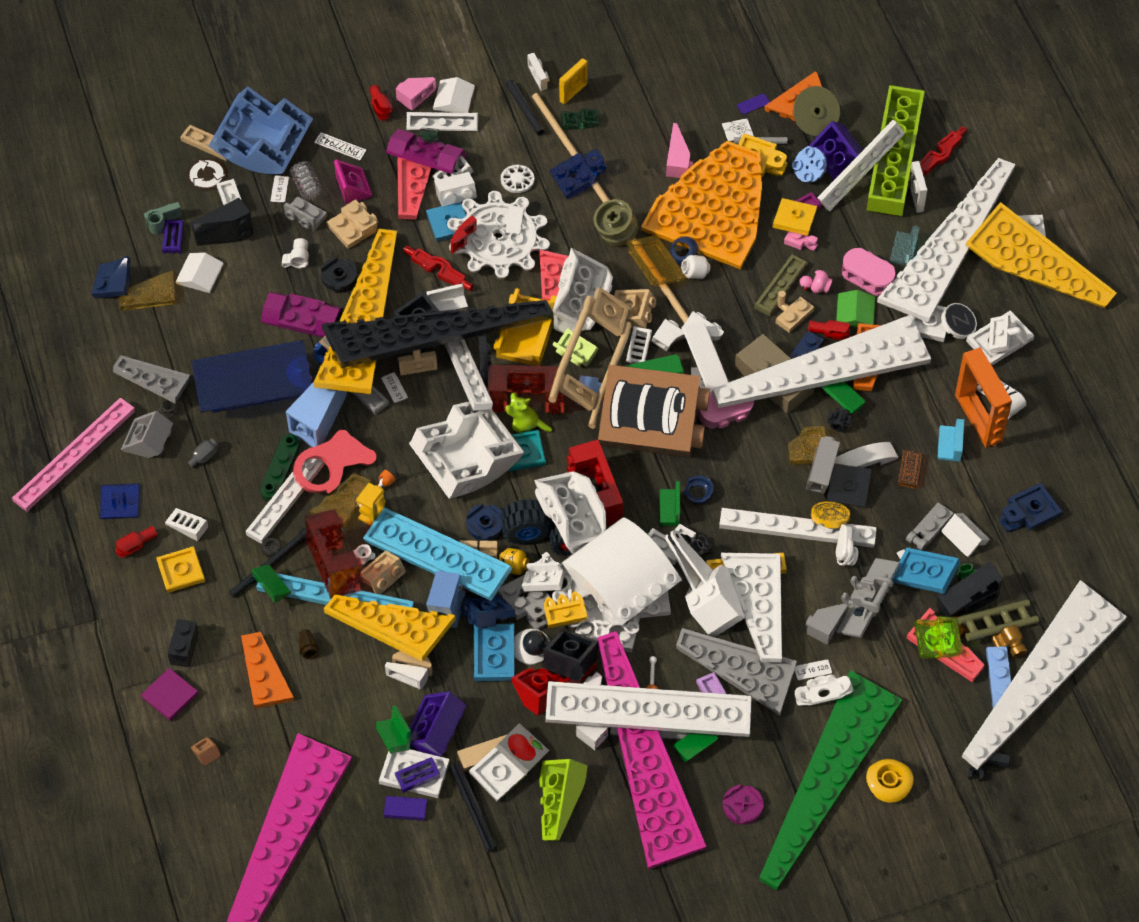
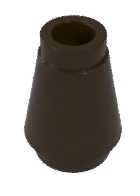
M309 629L301 630L299 632L300 654L305 659H313L318 655L319 646Z

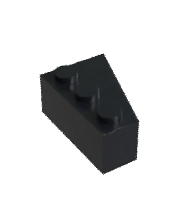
M989 561L946 590L945 594L940 593L937 598L936 607L947 622L953 616L967 615L998 599L1003 578Z

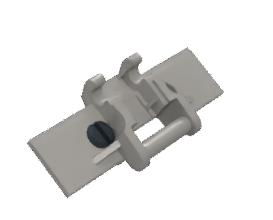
M876 558L866 577L862 578L861 581H858L856 576L851 578L850 582L854 587V592L851 597L847 593H843L841 597L849 609L837 633L862 638L872 617H875L876 613L879 612L883 598L890 590L889 588L893 586L892 579L900 566V562Z

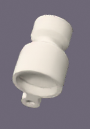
M302 238L294 240L291 253L284 254L282 257V267L293 266L300 269L308 265L307 240Z

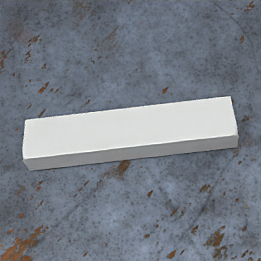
M407 112V130L478 131V113Z
M701 322L683 328L706 388H710V393H712L713 388L729 383L705 323Z

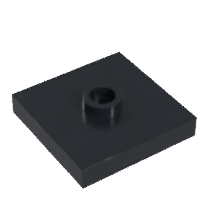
M834 463L827 502L865 508L871 469Z

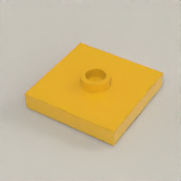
M582 58L559 79V98L562 104H566L587 85V61Z
M782 198L773 222V228L808 236L817 206Z
M194 546L156 557L167 593L205 582Z

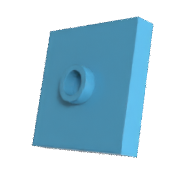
M461 202L426 210L436 242L453 237L455 232L451 231L447 226L449 219H463L466 217Z

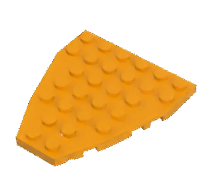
M726 141L720 148L710 152V156L704 160L700 159L680 176V180L677 183L670 185L665 194L659 195L656 198L641 226V231L672 243L678 237L689 236L696 241L699 248L698 253L741 270L756 241L762 194L760 153ZM677 243V245L689 249L686 243Z

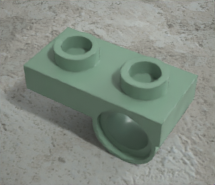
M176 202L144 213V218L150 232L157 235L164 232L165 220L181 219L182 213L179 203Z

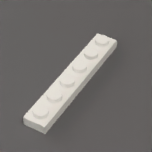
M892 120L821 193L818 199L827 210L831 211L905 134L897 122Z
M465 340L445 343V347L473 410L483 411L492 409V400Z
M308 459L302 466L305 479L311 483L325 463L319 459ZM293 472L246 530L247 536L263 544L304 492V489L295 482Z

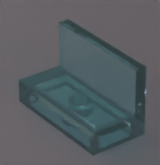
M912 226L911 234L897 231L890 262L907 265L913 259L920 227Z

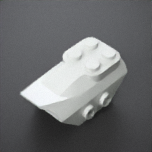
M571 248L569 257L564 262L558 285L559 292L553 309L554 329L563 334L567 328L574 331L587 296L594 298L595 291L599 287L608 293L612 289L611 282L613 276L609 268ZM587 317L582 331L590 330L595 321Z
M573 471L534 480L537 487L535 494L544 513L549 518H552L572 555L606 530L604 505L588 477Z

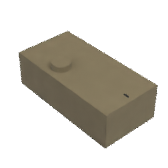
M762 334L736 354L735 368L744 376H748L791 360V358ZM815 388L769 398L788 414L811 396Z

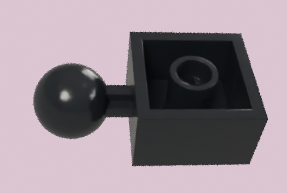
M564 628L551 642H548L544 633L537 630L528 632L522 641L523 648L529 655L538 656L544 653V669L578 682L597 660V640Z

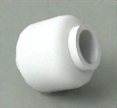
M689 255L683 260L681 269L687 278L700 280L704 279L706 274L710 272V264L704 256Z

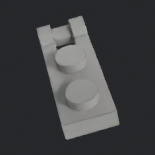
M937 503L916 528L908 534L906 541L909 543L913 542L919 550L923 551L949 522L954 513L940 503Z

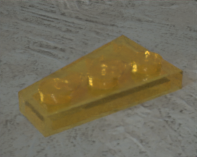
M173 270L129 287L127 295L119 296L121 311L176 304Z
M353 473L337 487L334 493L326 496L320 505L313 507L310 510V515L345 529L359 505L356 502L357 497L367 484L371 483V480Z

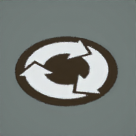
M210 157L194 161L186 171L187 182L195 189L204 191L217 188L216 184L224 182L227 177L225 165L220 160Z

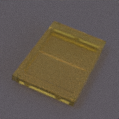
M657 235L627 241L628 252L651 285L659 286L686 279V276L682 273V270Z

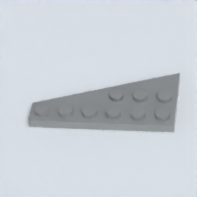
M682 628L676 649L708 670L715 672L716 675L776 714H781L797 664L796 660L782 657L781 662H761L758 652L754 648Z

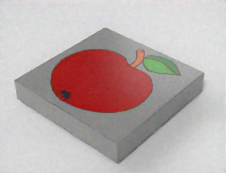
M520 723L495 747L525 775L549 751Z

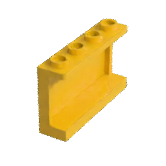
M516 288L514 294L510 295L509 304L540 301L542 299L520 295V289ZM553 295L551 296L550 301H547L552 311L554 309V305L557 296ZM554 314L553 318L500 330V337L494 343L496 357L540 367L554 325Z

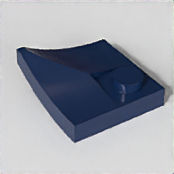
M124 256L119 260L99 265L91 292L94 298L127 295L130 281V258Z

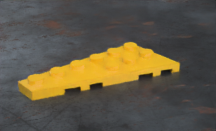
M334 595L324 607V613L421 662L425 660L456 620V616L453 614H448V616L439 615L435 611L428 613L412 607L394 604L381 605L376 601H370V603L359 601L358 598Z

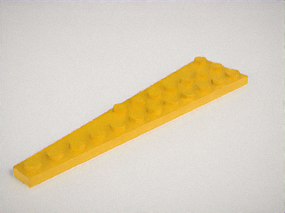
M378 230L340 322L356 323L360 319L375 321V318L384 317L397 231ZM330 346L315 378L314 387L371 394L376 360L341 368Z

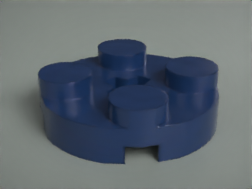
M480 504L473 507L468 512L466 520L469 534L480 541H490L499 537L503 532L501 510L491 504L490 506ZM482 520H489V524L482 525Z

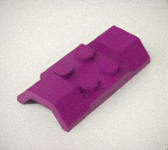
M397 129L391 136L386 150L387 154L450 174L453 173L457 160L461 156L464 159L466 157V153L462 148L436 142L423 136L416 137L414 133Z
M269 292L263 306L261 323L324 337L322 323L336 322L339 313L343 312V308L326 304L325 301L291 293L286 295Z

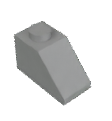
M840 604L818 609L814 616L810 615L807 619V635L828 645L846 615L848 605Z

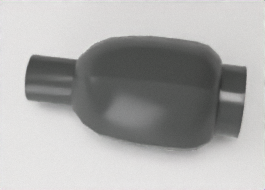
M211 438L200 443L193 451V458L187 462L188 465L193 468L198 463L202 464L210 460L217 453V448L219 447L217 442Z

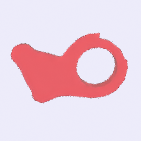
M339 430L328 442L309 448L298 456L293 467L295 482L307 492L316 494L322 492L330 493L340 484L344 467L358 464L369 466L376 460V453L361 444L346 430ZM308 459L323 461L330 471L329 480L320 485L310 483L303 476V463Z

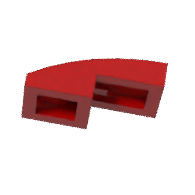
M473 215L466 219L455 231L451 239L450 252L452 254L467 245V236L476 231L477 219Z

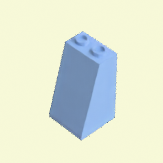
M313 382L286 411L289 432L311 447L323 444L347 396L346 391L315 388Z

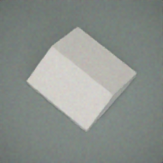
M458 77L440 80L433 110L468 113L475 85Z
M189 253L176 280V284L210 293L224 263L207 253Z

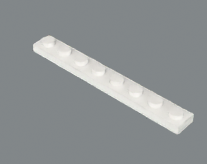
M722 508L719 526L721 529L832 543L838 542L840 528H826L824 524L820 523L818 525L812 519ZM846 523V525L857 528L855 533L852 534L853 545L874 548L876 527Z

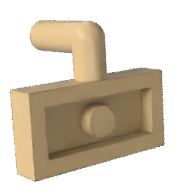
M779 291L777 306L784 312L776 318L775 323L790 333L814 311V306L802 297H799L789 306L785 303L786 293Z
M420 350L413 351V355L398 357L400 375L437 369L435 351L420 353Z

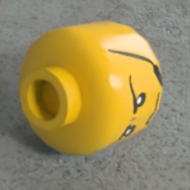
M507 548L499 556L500 561L511 566L512 570L509 574L520 575L527 569L526 565L529 563V558H527L523 550Z

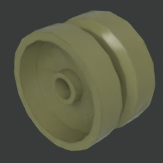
M608 200L595 211L594 225L604 242L610 246L626 245L637 235L639 228L638 220L628 203L623 200Z

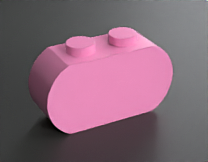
M854 248L849 250L843 258L842 275L844 279L869 293L880 296L887 286L894 281L895 269L888 261L878 258L873 253L862 248Z
M710 393L707 411L697 410V416L699 421L708 428H724L730 422L745 420L753 407L754 401L718 408L712 393Z

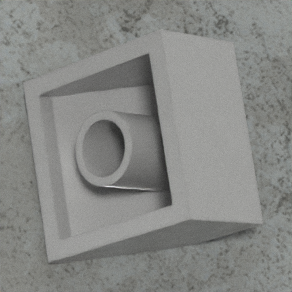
M157 411L135 418L121 450L147 458L160 455L164 450L166 439L171 434L173 423Z

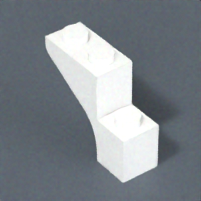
M693 311L681 329L678 328L679 325L676 322L665 319L651 342L667 351L674 342L686 339L683 328L701 322L705 323L712 341L720 340L724 331L721 330L722 328L718 324L707 321L703 314Z
M596 672L592 677L589 676L584 684L602 685V676ZM576 724V736L596 750L608 737V727Z

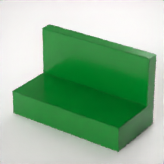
M676 481L675 489H660V526H678L680 524V481Z
M392 706L391 719L376 722V729L390 754L409 750L411 730L397 706Z

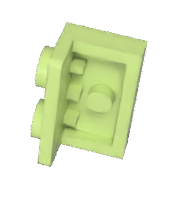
M567 328L559 342L553 343V346L557 348L555 352L561 356L565 353L573 331ZM579 336L570 361L579 367L581 364L587 367L599 348Z

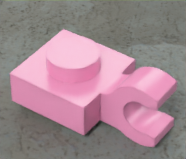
M788 232L784 239V244L799 250L804 246L815 251L818 246L816 244L818 238Z

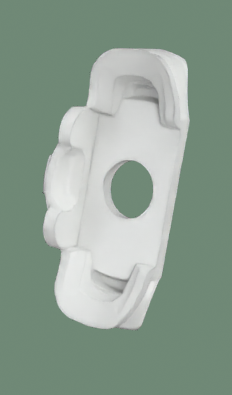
M835 675L819 676L808 680L807 686L796 688L797 705H814L839 699L852 693L853 686L847 676L836 678ZM823 690L830 691L826 697H820L819 693Z

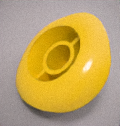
M883 759L875 762L868 768L866 774L867 784L875 797L884 802L893 803L902 800L908 795L913 786L914 778L911 769L904 763L894 759Z

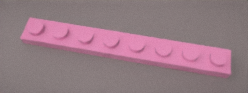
M119 398L12 497L13 502L28 512L135 412L134 407L122 398Z

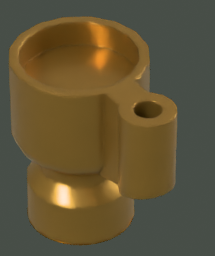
M1018 625L1007 627L999 634L991 637L995 647H1010V653L1013 658L1021 657L1028 652L1025 645L1021 643L1023 635Z

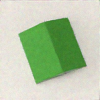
M860 290L838 293L836 321L849 322L850 327L855 328L858 327V323L874 325L875 296Z

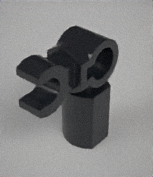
M995 752L985 763H988L987 765L1008 769L1010 754ZM970 764L972 768L968 771V779L971 780L972 774L977 773L979 774V781H982L984 775L982 768H984V764L978 770Z

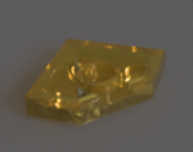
M825 426L805 427L800 432V435L788 444L789 464L813 463L820 438H825L826 436Z

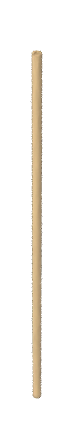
M533 94L532 98L603 203L610 200L539 94ZM634 237L630 244L685 324L689 316Z

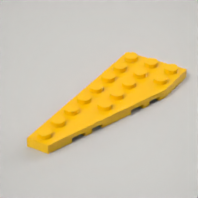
M1001 202L965 243L969 249L996 269L1096 306L1105 308L1117 294V292Z

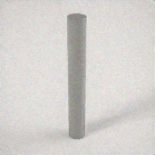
M734 137V143L739 144L741 137ZM757 137L774 144H787V137Z

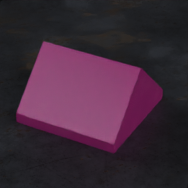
M336 159L334 161L335 174L345 204H349L355 199L360 201L371 198L372 193L363 168Z

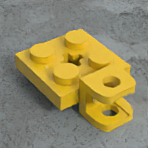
M743 133L738 145L760 153L761 177L764 176L766 170L767 173L782 176L787 167V156L785 153L776 150L777 144Z

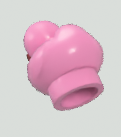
M822 270L815 271L816 276L813 281L809 276H803L800 279V285L804 288V291L810 287L814 293L822 291L827 293L832 283V279L828 278L827 273Z

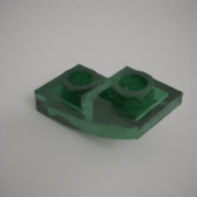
M581 108L579 112L562 111L560 115L562 129L575 130L599 126L598 109Z
M421 127L419 131L420 139H423L425 142H434V140H438L440 137V129Z

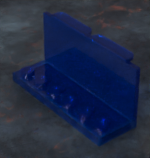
M304 340L191 360L200 412L212 411V413L296 398L300 397L312 384Z

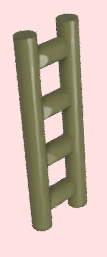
M1026 599L957 617V622L959 625L966 623L970 633H966L965 637L967 641L998 634L1005 628L1013 625H1018L1021 628L1039 623L1038 616L1030 617L1026 610L1027 607H1030V601ZM1018 610L1022 619L1013 621L1008 612ZM1001 614L1005 624L995 626L991 617ZM983 619L988 628L978 630L974 621Z

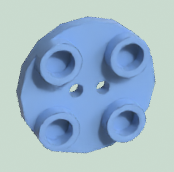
M805 147L792 162V168L796 176L803 182H816L827 171L826 157L820 149L815 147Z

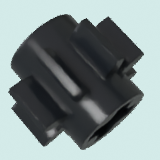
M836 408L835 412L830 411L828 423H830V427L833 430L843 431L845 427H850L852 416L849 415L848 410Z

